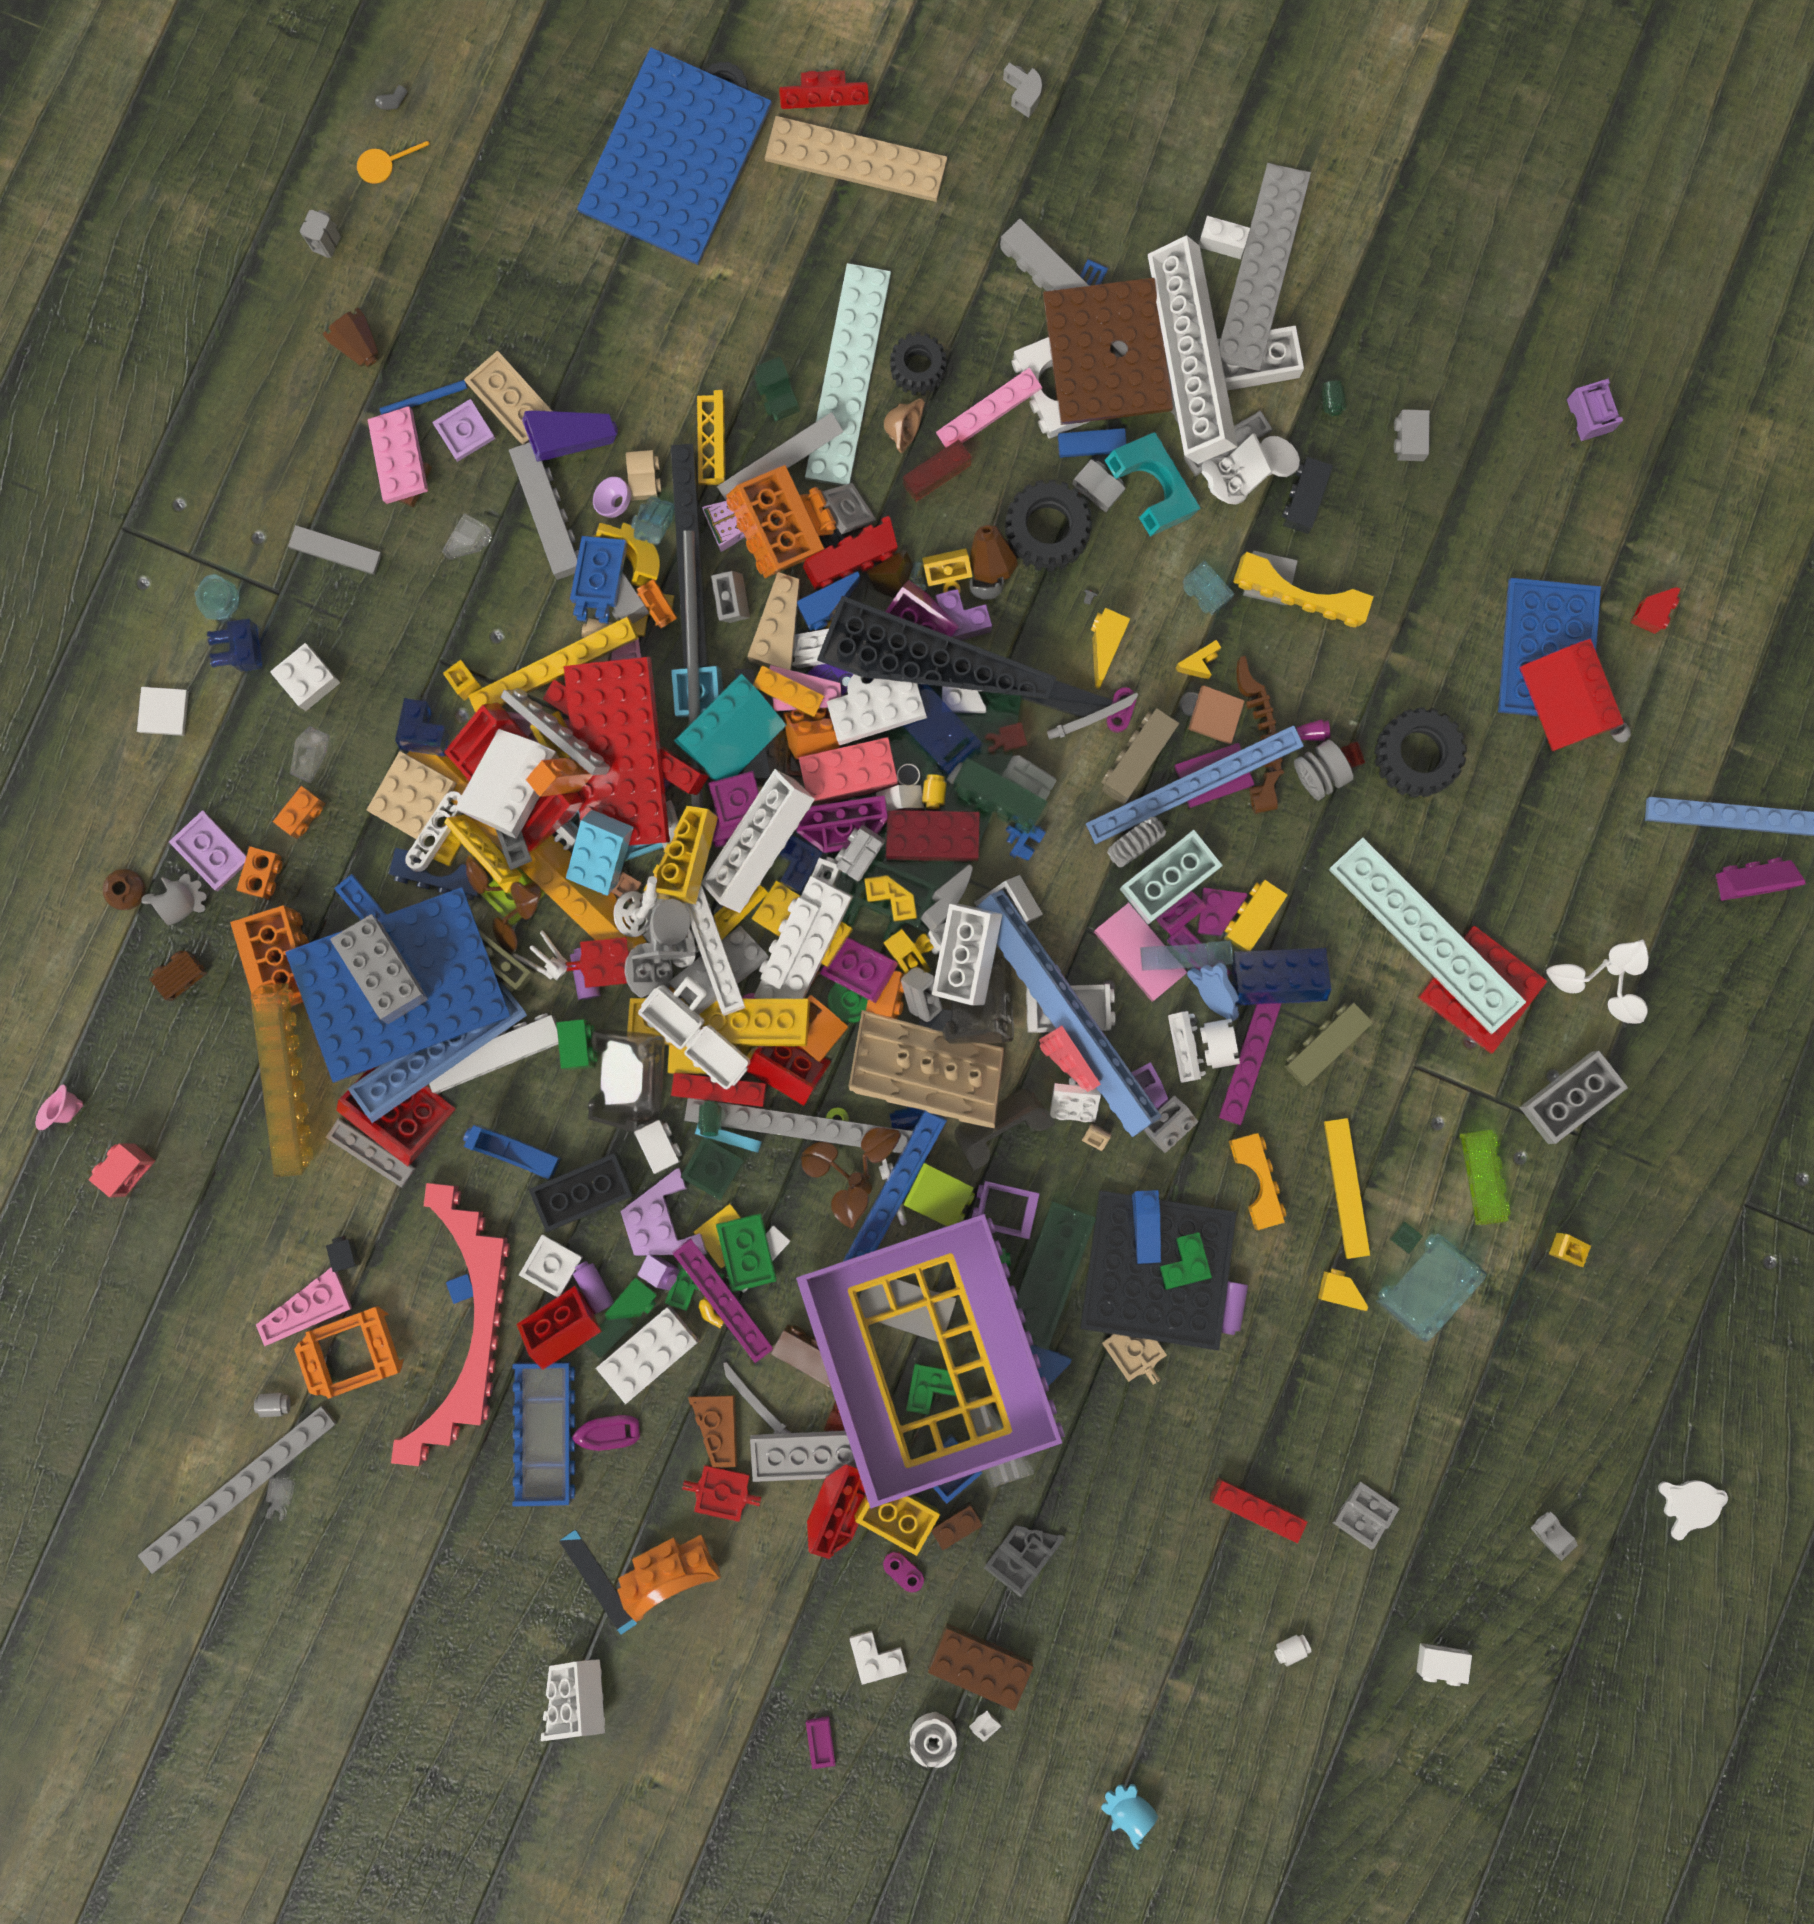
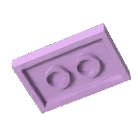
M201 811L169 841L215 891H219L243 868L247 856L204 811Z

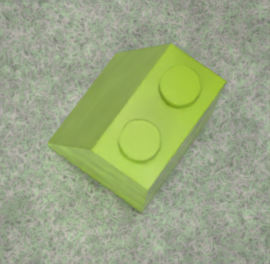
M924 1163L903 1205L948 1227L963 1221L965 1216L962 1213L965 1204L970 1206L975 1193L972 1192L973 1187Z

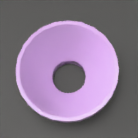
M609 477L603 480L594 492L593 505L595 510L608 518L619 516L627 509L630 503L631 490L628 484L621 478ZM618 497H622V504L619 507H615V500Z

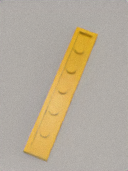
M1348 1118L1325 1121L1324 1126L1346 1259L1370 1256Z

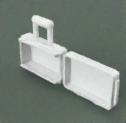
M686 977L674 993L664 985L654 988L638 1012L648 1022V1026L654 1027L665 1037L666 1042H671L678 1049L686 1046L685 1055L694 1062L695 1067H700L711 1077L712 1082H717L724 1089H728L732 1085L735 1086L749 1069L747 1066L750 1064V1059L712 1026L707 1025L700 1030L704 1024V1019L694 1009L706 996V990L691 977ZM686 986L698 995L690 1006L678 998Z

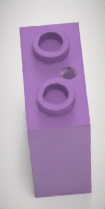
M984 1181V1185H979L976 1198L980 1199L978 1208L974 1207L972 1218L984 1214L989 1188L1028 1197L1021 1230L994 1224L993 1226L996 1232L1029 1239L1039 1193Z

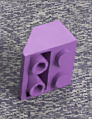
M1151 1062L1131 1072L1157 1110L1161 1109L1169 1101L1162 1082Z

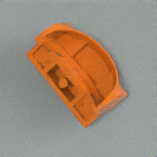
M702 1535L682 1545L673 1537L633 1558L635 1570L618 1578L621 1588L617 1590L623 1609L635 1622L643 1619L646 1612L660 1602L693 1586L714 1582L721 1578L718 1565L711 1558Z

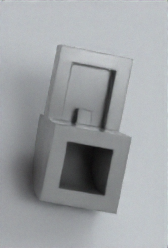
M1008 63L1004 69L1003 80L1017 89L1012 95L1011 106L1030 118L1040 102L1041 78L1033 68L1027 75L1020 66Z
M1551 1512L1542 1515L1531 1527L1537 1537L1561 1561L1578 1546L1575 1538L1561 1526L1558 1518Z

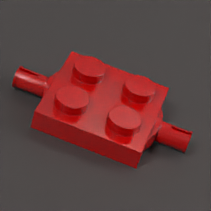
M627 938L580 942V961L566 962V966L575 965V967H567V972L581 970L584 976L585 988L627 984L625 962L630 953L627 947Z
M704 1465L702 1477L698 1483L684 1480L682 1490L696 1492L694 1512L740 1522L742 1509L746 1503L760 1507L762 1498L748 1494L750 1474L712 1467L710 1465Z

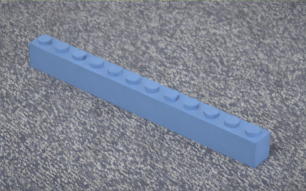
M1001 890L989 895L976 908L1002 914L997 945L1002 950L1004 957L1011 963L1016 970L1017 976L1023 980L1031 996L1037 1000L1043 1009V1013L1051 1020L1055 1028L1063 1026L1101 1085L1096 1087L1097 1090L1104 1096L1109 1103L1110 1109L1121 1120L1124 1129L1132 1137L1142 1132L1162 1117L1004 891Z

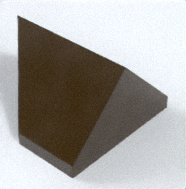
M906 549L868 570L867 574L876 591L895 598L908 580L913 583L914 566Z

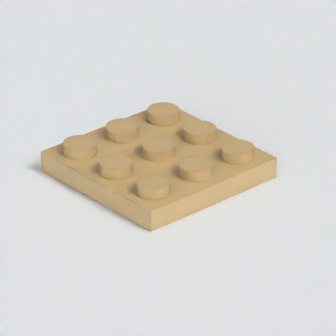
M399 751L369 804L367 811L417 839L444 796L449 792H453L457 783Z

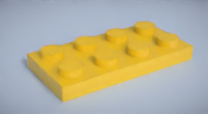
M776 881L752 917V920L780 937L781 932L778 930L784 919L788 920L791 914L788 908L792 900H797L801 896ZM843 922L840 923L821 964L826 967L830 966L853 929Z

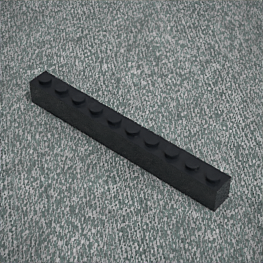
M693 444L671 445L684 668L687 669L683 531L695 532L699 668L709 667L696 452Z

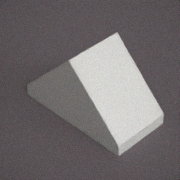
M897 785L876 792V797L885 796L887 810L911 811L924 809L921 785Z

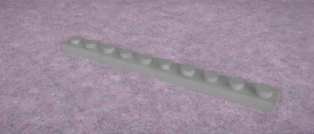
M688 1098L684 1120L861 1147V1141L868 1131L880 1127ZM895 1129L900 1131L901 1137L892 1152L902 1153L913 1131Z
M324 1406L319 1407L141 1552L138 1557L151 1574L155 1573L328 1432L337 1422Z

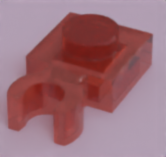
M1021 722L999 728L1000 735L990 733L985 736V740L993 739L995 741L994 746L988 747V752H994L1002 745L1004 751L1027 746Z

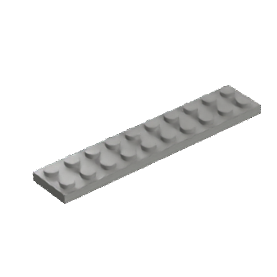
M1267 163L1219 345L1221 362L1260 371L1311 172Z

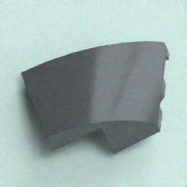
M1015 1525L984 1566V1569L1018 1596L1022 1597L1065 1537L1043 1533V1531L1029 1530L1026 1527Z

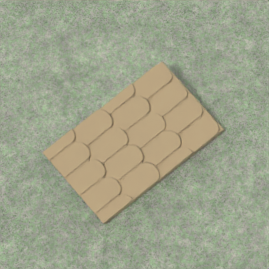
M862 1010L849 1089L856 1094L884 1099L889 1103L926 1110L932 1114L959 1119L961 1122L995 1128L1004 1048Z

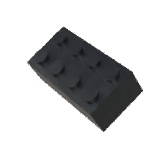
M618 1153L611 1154L528 1189L546 1232L553 1231L635 1196Z

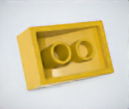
M1107 608L1104 609L1103 614H1097L1091 631L1095 632L1092 640L1095 688L1098 690L1102 685L1130 621V618Z

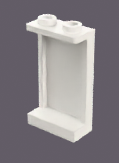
M1110 984L1071 986L1102 1031H1110L1111 1026L1115 1025V1012H1111L1110 1003H1114V989H1110ZM1026 987L1027 1033L1054 1031L1056 1029L1055 1026L1043 1013V1009L1037 1000L1031 996L1029 989Z

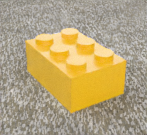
M913 1494L871 1509L865 1495L854 1514L857 1523L916 1556L940 1516L936 1507Z

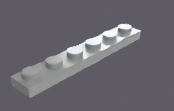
M518 688L503 691L501 698L591 775H606L610 766L603 761L602 756L593 753L585 742L573 736V732L570 729L560 725L556 717L547 714L539 703L528 698V694Z

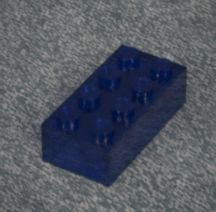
M1326 948L1234 952L1231 966L1234 989L1239 998L1236 1005L1328 1001L1331 992V982Z

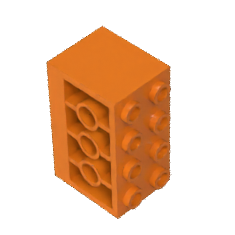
M786 465L738 484L726 495L728 508L734 512L737 518V527L740 532L744 533L747 539L746 546L749 552L754 554L757 570L760 574H763L764 578L802 563L808 557L824 549Z
M283 905L230 922L256 1010L271 1013L302 1003L300 991L285 953L309 943L306 934L302 933L301 925H303V920L300 913Z

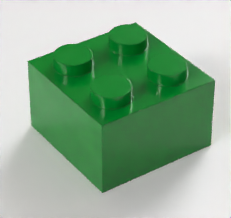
M585 1019L556 1022L561 1069L575 1070L595 1067V1062H598L597 1048H593L592 1039H596L594 1025L591 1026V1022Z

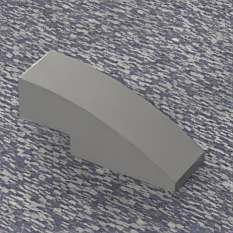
M971 865L964 868L934 893L932 899L935 904L925 911L921 917V920L932 932L946 920L949 904H958L964 894L973 869Z

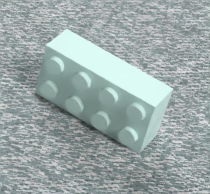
M1193 830L1125 883L1120 890L1145 922L1150 924L1223 865Z

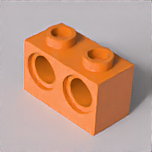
M249 846L236 890L269 900L270 895L272 896L276 889V883L274 882L276 874H279L282 869V856ZM267 857L269 864L266 868L262 869L260 863L262 859ZM261 879L262 887L259 890H255L254 883Z

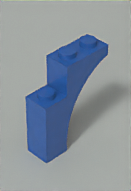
M473 1125L472 1128H468L463 1138L466 1141L464 1147L508 1162L546 1179H553L561 1161V1158L482 1125Z

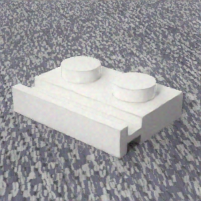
M829 629L795 634L793 652L795 662H792V666L803 668L825 664L817 661Z

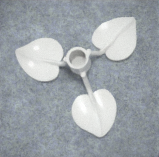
M1644 940L1618 944L1612 947L1609 953V960L1604 959L1603 963L1587 977H1585L1586 973L1583 968L1573 964H1560L1547 968V975L1560 990L1567 993H1579L1584 990L1585 982H1589L1606 966L1611 974L1619 975L1618 997L1610 998L1608 1001V1008L1611 1014L1626 1023L1637 1024L1644 1022L1648 1013L1645 1001L1633 994L1622 995L1625 971L1631 975H1638L1647 969L1649 956Z

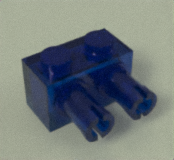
M252 620L229 621L225 630L207 631V637H210L207 638L210 646L223 643L230 644L228 652L210 653V659H213L210 660L212 668L232 665L240 672L263 669L257 624Z

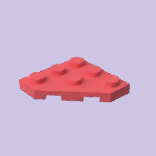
M1063 1026L1039 1039L1042 1052L1046 1056H1050L1062 1071L1072 1077L1082 1089L1089 1092L1101 1085Z

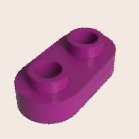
M1126 687L1120 688L1116 691L1112 704L1119 702L1122 697L1127 698L1134 694V691ZM1136 699L1131 706L1107 717L1106 724L1112 732L1120 733L1126 730ZM1119 718L1122 723L1115 725L1113 720Z
M892 1551L885 1556L883 1562L885 1572L904 1590L917 1592L922 1588L924 1583L923 1573L909 1559L898 1551ZM892 1561H898L899 1567L892 1568L890 1564ZM910 1577H915L917 1582L915 1584H909L908 1579Z

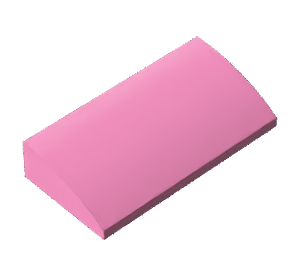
M1130 903L1126 904L1094 931L1151 1001L1158 998L1187 973Z

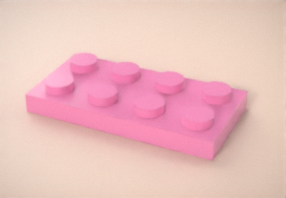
M405 407L368 419L383 501L388 504L427 492L428 488L413 410L410 407Z

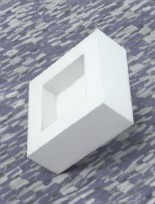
M986 1711L978 1716L969 1727L982 1741H986L1002 1726L993 1715Z

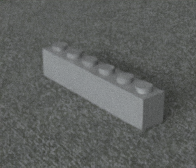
M530 442L509 449L555 578L558 580L575 574L579 550L575 551L572 543L576 542L572 529L567 530L565 522L569 520L564 508H559L558 502L561 501L558 490L557 488L553 489L550 481L554 479L550 468H545L543 461H536Z

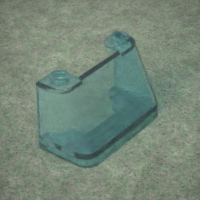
M1438 1233L1436 1235L1432 1234L1424 1242L1426 1246L1424 1249L1425 1253L1396 1285L1391 1287L1386 1285L1379 1292L1378 1296L1380 1298L1376 1301L1415 1338L1423 1342L1429 1341L1443 1327L1488 1274L1477 1263Z

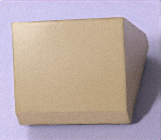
M1090 1123L1082 1141L1103 1151L1111 1138V1133Z

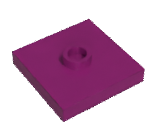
M753 771L708 783L720 827L740 823L759 794Z

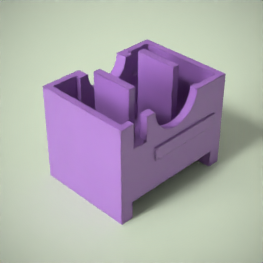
M1609 379L1577 388L1567 399L1571 413H1574L1576 416L1577 431L1581 441L1613 432L1623 421L1622 417H1619L1608 386L1610 383Z

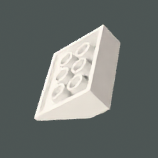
M498 729L455 809L517 839L540 797L525 779L541 760L559 759L557 753L535 741Z

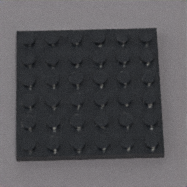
M1099 1191L1080 1329L1219 1351L1237 1212L1159 1200L1161 1262L1137 1264L1132 1195ZM1200 1233L1212 1278L1166 1290L1160 1267L1182 1261L1176 1238Z

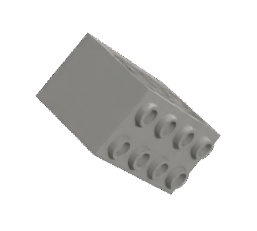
M372 914L330 939L380 1020L390 1024L429 1000L385 928Z

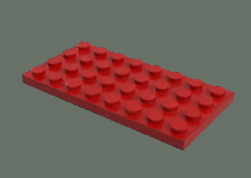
M651 657L564 666L570 730L573 732V736L585 742L593 753L602 756L603 761L610 766L606 775H593L582 789L577 792L585 801L579 808L580 822L591 810H594L633 827L628 846L670 842Z

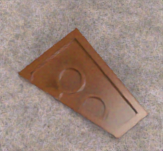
M735 1395L688 1397L696 1415L697 1425L700 1426L712 1467L738 1466Z

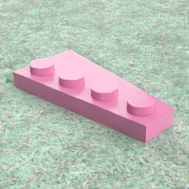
M332 1268L328 1269L306 1288L290 1298L289 1301L256 1324L264 1346L352 1309L338 1272H332Z

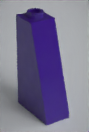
M529 410L524 412L522 419L537 462L613 444L618 434L617 425L614 421H611L609 414Z

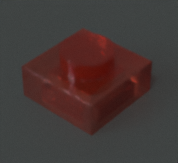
M1358 742L1340 748L1351 769L1365 763Z

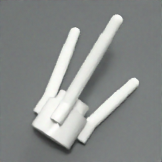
M540 931L541 936L557 957V959L554 957L549 959L533 945L530 946V949L546 963V969L515 953L512 956L546 975L550 980L554 978L557 981L567 971L568 966L565 964L567 960L561 956L546 933Z

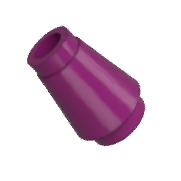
M1323 719L1298 726L1297 733L1300 739L1325 741V739L1331 738L1329 720L1323 721Z

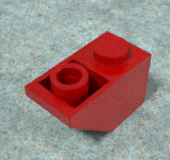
M1675 587L1646 597L1639 603L1630 623L1653 634H1656L1661 629L1665 630L1671 619L1668 616L1671 609L1674 610L1679 603L1680 597H1678L1681 589Z

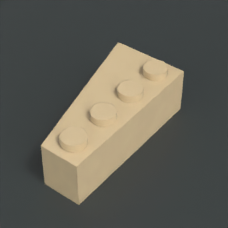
M780 572L777 573L747 656L750 663L764 666L768 669L772 665L792 671L798 615L797 601H799L800 596L799 579Z

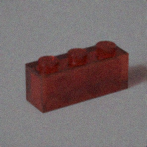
M958 439L904 475L903 485L914 501L917 502L971 466L972 457Z

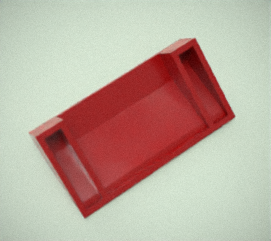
M498 702L482 704L444 751L469 781L498 729L530 740ZM577 792L539 797L521 830L530 852L534 851L572 818L585 803Z

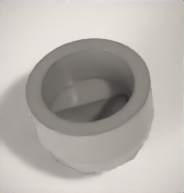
M1624 723L1611 730L1610 734L1617 742L1622 743L1630 738L1631 731L1628 725Z

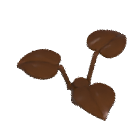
M468 855L466 874L472 888L479 894H483L485 890L503 891L500 886L491 887L488 885L489 880L486 872L473 857ZM520 882L512 883L511 895L516 908L505 916L503 920L499 917L493 920V932L497 942L511 955L517 949V938L514 930L507 923L517 912L524 919L532 917L541 898V890L535 882L526 885Z
M877 1127L864 1135L861 1141V1148L865 1151L863 1154L864 1174L855 1172L849 1175L833 1162L838 1156V1150L831 1143L818 1142L812 1144L802 1153V1168L810 1177L818 1178L824 1176L829 1171L830 1166H833L849 1181L850 1187L848 1191H838L831 1201V1209L834 1215L845 1226L853 1229L868 1206V1195L872 1191V1184L868 1180L871 1175L868 1172L867 1158L872 1163H878L886 1159L898 1144L901 1137L900 1131Z

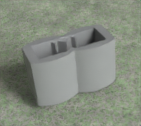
M1090 460L1076 476L1072 484L1096 506L1107 513L1124 493V482L1120 478L1115 479L1114 476L1106 472L1107 468L1101 462Z

